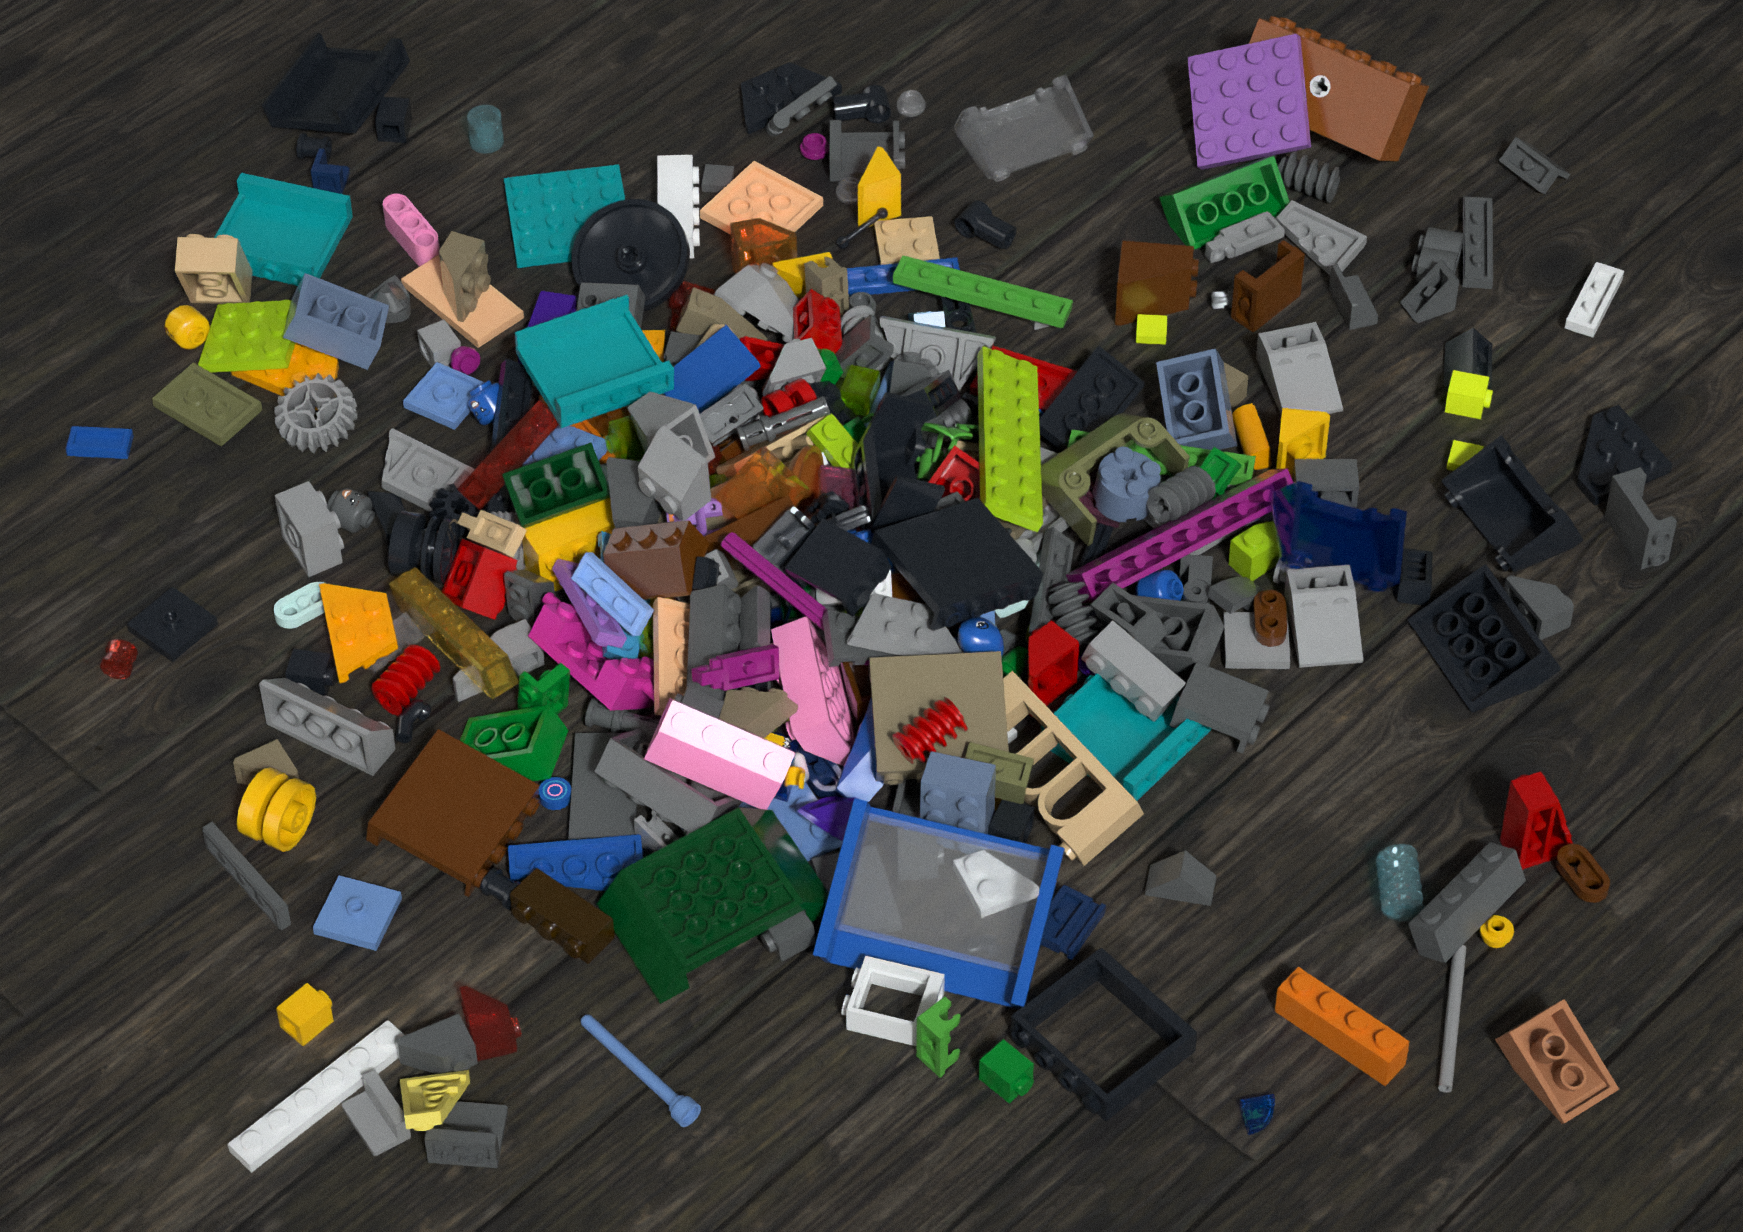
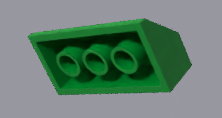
M1274 156L1259 158L1159 197L1169 226L1186 246H1194V250L1213 241L1219 235L1220 230L1268 211L1276 218L1290 203Z

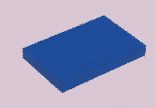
M725 325L673 367L674 390L663 394L671 398L696 404L700 414L758 370L761 365L731 329Z

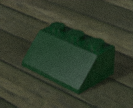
M592 443L502 474L515 513L523 528L610 498L609 486Z

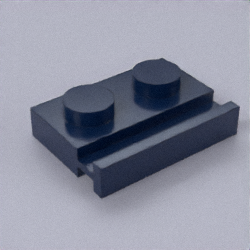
M1063 885L1051 902L1041 945L1057 953L1061 951L1072 960L1105 915L1106 905L1103 903L1099 905L1093 902V898Z

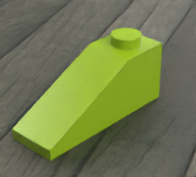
M1299 516L1253 525L1231 540L1228 565L1242 577H1247L1254 581L1274 568L1281 555L1286 556L1288 559L1317 540L1319 533Z

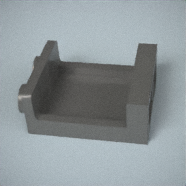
M830 120V181H860L877 147L884 148L898 170L905 169V152H899V149H905V131H899V121H893L892 132L841 133V120Z
M1641 467L1613 476L1605 513L1606 520L1640 570L1662 565L1669 560L1677 524L1674 516L1657 520L1643 501L1642 496L1647 475Z
M1196 662L1177 703L1170 726L1177 728L1186 719H1190L1239 739L1240 744L1237 752L1243 754L1247 743L1254 745L1261 728L1256 725V722L1263 723L1270 707V705L1265 704L1269 691Z

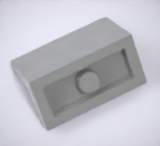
M374 1069L362 1075L365 1091L343 1102L342 1109L372 1155L378 1156L410 1139L411 1133L410 1129H406L403 1110Z

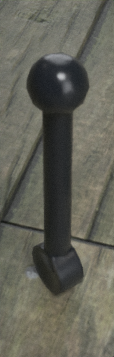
M883 207L879 208L876 215L847 236L839 237L836 241L840 249L846 248L849 245V241L877 220L885 219L888 216V210Z

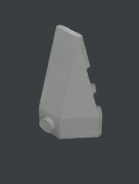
M766 263L747 265L716 290L714 295L722 298L740 315L743 316L747 312L760 320L758 326L765 330L769 329L776 333H782V340L786 343L794 339L793 307L799 300L787 281L777 274L778 270L775 267Z

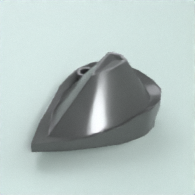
M396 275L390 277L366 295L368 298L389 305L386 323L402 322L409 318L411 314L410 295Z

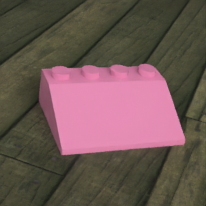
M807 616L771 629L773 643L771 644L779 647L780 678L777 681L780 687L783 688V691L788 694L787 697L798 705L797 712L786 722V728L791 740L796 739L803 750L844 766L852 750L856 735L840 665L829 667L826 644Z

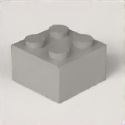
M307 481L276 494L275 500L282 537L307 576L311 577L343 563L341 549H344V544L337 530L341 528V524L334 511L329 512L327 509V502L323 493L320 490L315 491L311 483Z

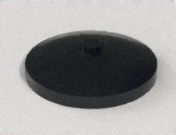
M643 199L617 201L594 213L580 229L572 250L574 277L579 287L581 283L639 285L646 296L645 312L665 302L681 285L689 266V242L677 218L663 206Z

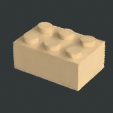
M199 234L177 237L175 273L191 303H250L252 269L238 238L230 235L205 238Z

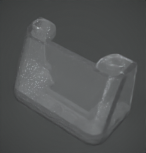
M1066 75L1053 79V87L1044 90L1042 87L1038 88L1034 95L990 110L983 107L978 112L977 107L973 106L961 112L954 125V130L958 139L987 179H994L995 182L1002 181L1008 178L1012 172L1070 152L1072 155H1076L1088 148L1087 144L1094 135Z

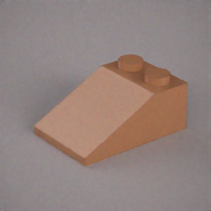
M1565 999L1547 1007L1495 1039L1513 1070L1561 1124L1568 1122L1619 1090Z

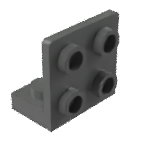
M457 1101L442 1124L434 1125V1128L426 1130L425 1146L428 1163L498 1168L508 1107L499 1104Z

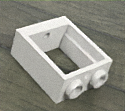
M865 956L862 967H856L851 983V987L854 988L852 995L845 996L842 1006V1015L846 1016L847 1030L917 1046V1017L943 998L945 974ZM871 984L923 996L915 1021L912 1022L863 1010Z

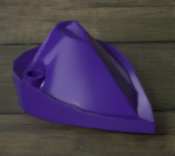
M825 797L802 806L798 812L833 837L843 841L854 798Z

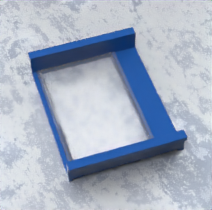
M854 798L813 956L820 957L826 963L850 969L861 968L865 956L945 974L944 992L1019 1010L1026 1004L1065 848L1051 845L1050 849L874 808L870 806L868 801Z

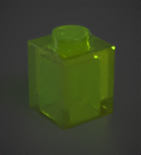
M850 365L840 392L846 406L856 415L867 416L880 386V371Z

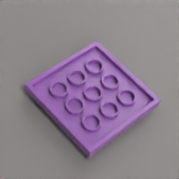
M1298 34L1188 57L1198 168L1203 170L1311 148L1301 37Z

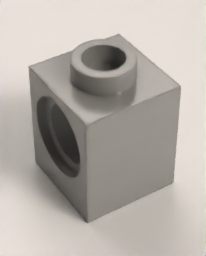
M443 319L417 330L420 352L431 368L436 362L451 368V355L455 349L461 347V343L447 322Z

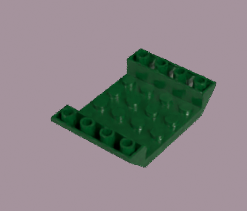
M738 807L622 869L601 897L597 906L599 910L613 918L615 935L661 1004L690 988L686 975L688 972L801 911L805 912L811 922L822 917L829 892L773 810Z

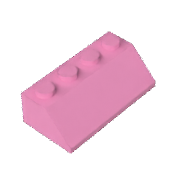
M669 698L643 759L756 808L767 810L783 783L795 752Z

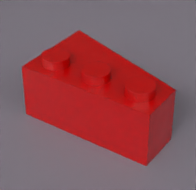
M1541 771L1531 775H1521L1510 782L1500 843L1502 846L1516 850L1522 870L1557 859L1558 851L1563 846L1573 844L1560 801Z

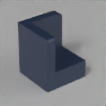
M319 148L311 169L313 188L343 194L350 174L349 167L327 164L326 151L323 148Z

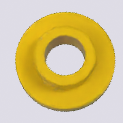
M1493 915L1480 927V935L1488 946L1501 948L1512 940L1514 927L1507 918Z

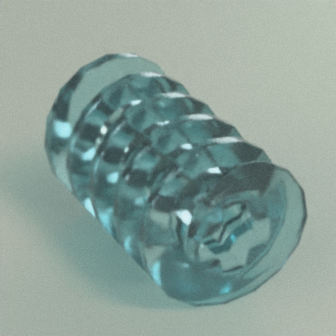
M1397 844L1386 847L1376 857L1381 910L1388 918L1397 921L1413 920L1424 909L1422 903L1423 894L1421 893L1422 884L1419 881L1418 853L1411 845Z

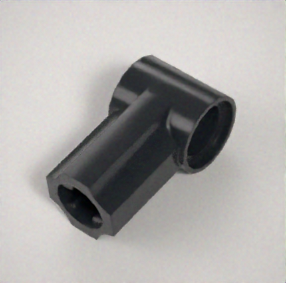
M880 85L869 86L862 94L832 97L835 120L867 118L872 123H882L891 116L886 89Z
M979 200L973 201L954 221L957 231L962 236L969 239L978 236L1005 250L1012 245L1017 234V227L992 215L990 208Z

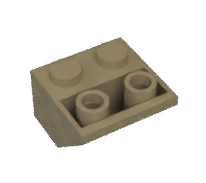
M451 231L439 250L443 290L457 320L464 322L469 313L476 309L482 292H486L489 288L491 277L488 275L487 270L488 254L485 252L484 240Z

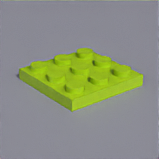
M292 300L218 304L198 365L211 373L288 368L296 342L283 338Z

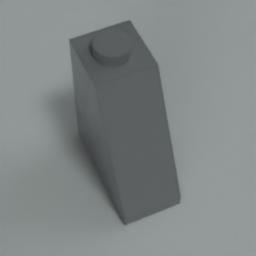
M608 457L606 461L612 519L615 528L657 524L663 511L660 502L652 496H646L639 487L638 465L641 461Z

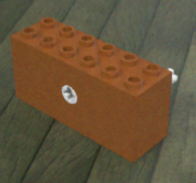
M1270 16L1269 19L1259 18L1249 44L1298 34L1301 37L1309 130L1379 161H1399L1429 88L1428 85L1421 83L1422 77L1408 71L1404 73L1397 70L1396 72L1397 66L1381 60L1379 62L1371 59L1372 55L1357 49L1355 51L1347 49L1345 43L1335 39L1328 40L1322 38L1321 33L1309 28L1297 27V23L1290 19Z

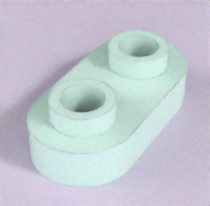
M312 582L278 600L274 605V615L277 624L283 628L292 629L325 613L319 584L324 582Z

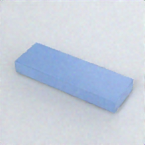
M586 552L571 579L632 636H640L654 609L593 552Z

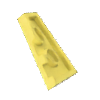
M469 1070L400 1079L406 1129L413 1128L416 1131H426L432 1129L434 1125L442 1124L470 1084Z

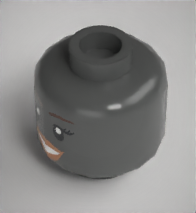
M344 488L341 491L336 490L327 504L329 512L334 511L338 516L341 529L349 533H357L363 527L367 529L375 517V512L372 511L371 498L352 488Z

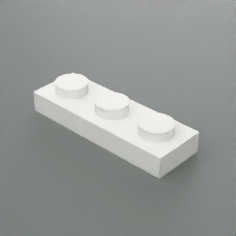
M1596 262L1566 319L1565 329L1593 338L1623 280L1624 271Z

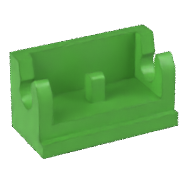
M945 996L917 1017L916 1057L939 1078L945 1074V1070L955 1063L960 1056L959 1049L953 1050L948 1055V1044L951 1041L950 1031L960 1023V1014H956L952 1019L948 1020V1009L951 1007V1001Z

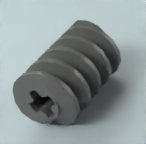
M1292 151L1289 157H1283L1278 169L1286 187L1290 188L1294 185L1295 190L1298 192L1305 189V193L1309 196L1316 193L1317 199L1323 200L1326 197L1328 203L1332 202L1339 187V167L1336 166L1330 173L1328 172L1329 163L1326 162L1319 169L1318 159L1315 158L1309 165L1307 164L1308 155L1304 154L1298 161L1297 151Z
M1196 466L1187 467L1184 471L1153 487L1148 492L1147 507L1152 516L1160 523L1167 522L1168 520H1178L1189 511L1196 509L1197 506H1201L1206 501L1211 500L1215 496V484L1211 476L1202 468Z
M1070 582L1047 591L1048 593H1053L1049 596L1048 603L1057 605L1052 609V616L1061 618L1055 623L1079 641V651L1087 649L1089 643L1100 634V630L1089 629L1097 620L1096 618H1086L1085 616L1093 610L1092 606H1082V602L1089 598V594L1078 593V590L1085 586V582Z

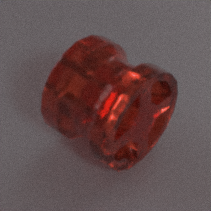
M115 639L109 641L105 649L106 656L102 658L100 663L101 670L104 674L114 679L130 677L133 670L132 663L135 662L138 655L137 648L125 640Z

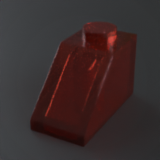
M459 987L469 1034L476 1047L477 1061L517 1052L516 1038L521 1037V1030L518 1018L510 1017L508 1006L470 987Z

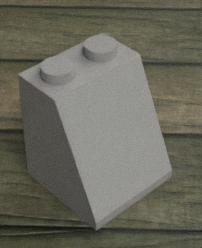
M648 392L627 407L644 453H646L659 428L665 425L708 462L715 458L696 404Z

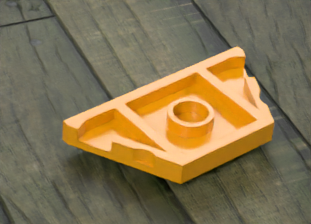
M296 343L288 368L231 371V373L237 378L278 395L285 396L284 387L292 389L294 387V380L299 383L304 382L305 375L312 380L319 373L324 380L330 374L335 380L338 376L339 364L338 358Z
M325 583L319 584L339 683L349 680L348 674L362 666L364 669H367L375 664L379 658L385 657L398 649L386 593Z

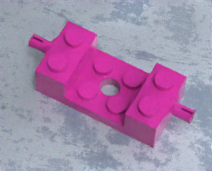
M552 592L545 594L542 599L544 606L528 637L558 664L562 663L570 670V675L610 711L652 708L654 705V660L648 657L614 660L603 657L602 646L592 641L573 604L561 602Z

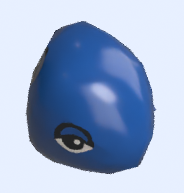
M983 617L970 618L959 626L958 636L954 639L964 653L1001 651V657H1003L1004 642L997 626L990 620Z

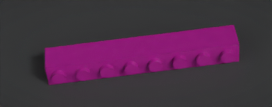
M1288 468L1268 470L1198 506L1186 515L1181 516L1178 520L1169 521L1066 574L1068 582H1085V586L1078 590V593L1089 594V598L1082 603H1093L1112 583L1123 589L1298 498L1299 495Z

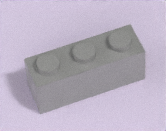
M1114 621L1089 643L1081 658L1092 672L1103 677L1110 683L1115 692L1125 696L1141 714L1148 716L1154 722L1179 697L1186 685L1180 677Z

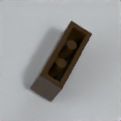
M538 868L510 893L514 917L523 924L528 923L537 929L544 939L548 941L553 940L562 946L566 953L573 958L578 957L589 964L615 939L613 918Z

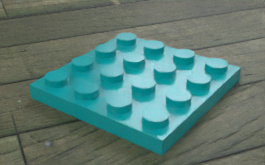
M619 164L504 178L517 268L572 262L573 245L585 222L601 208L611 203L625 200Z

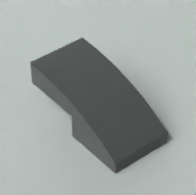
M1233 577L1211 586L1207 597L1232 614L1242 607L1247 611L1252 610L1255 596L1263 591V589L1247 577Z

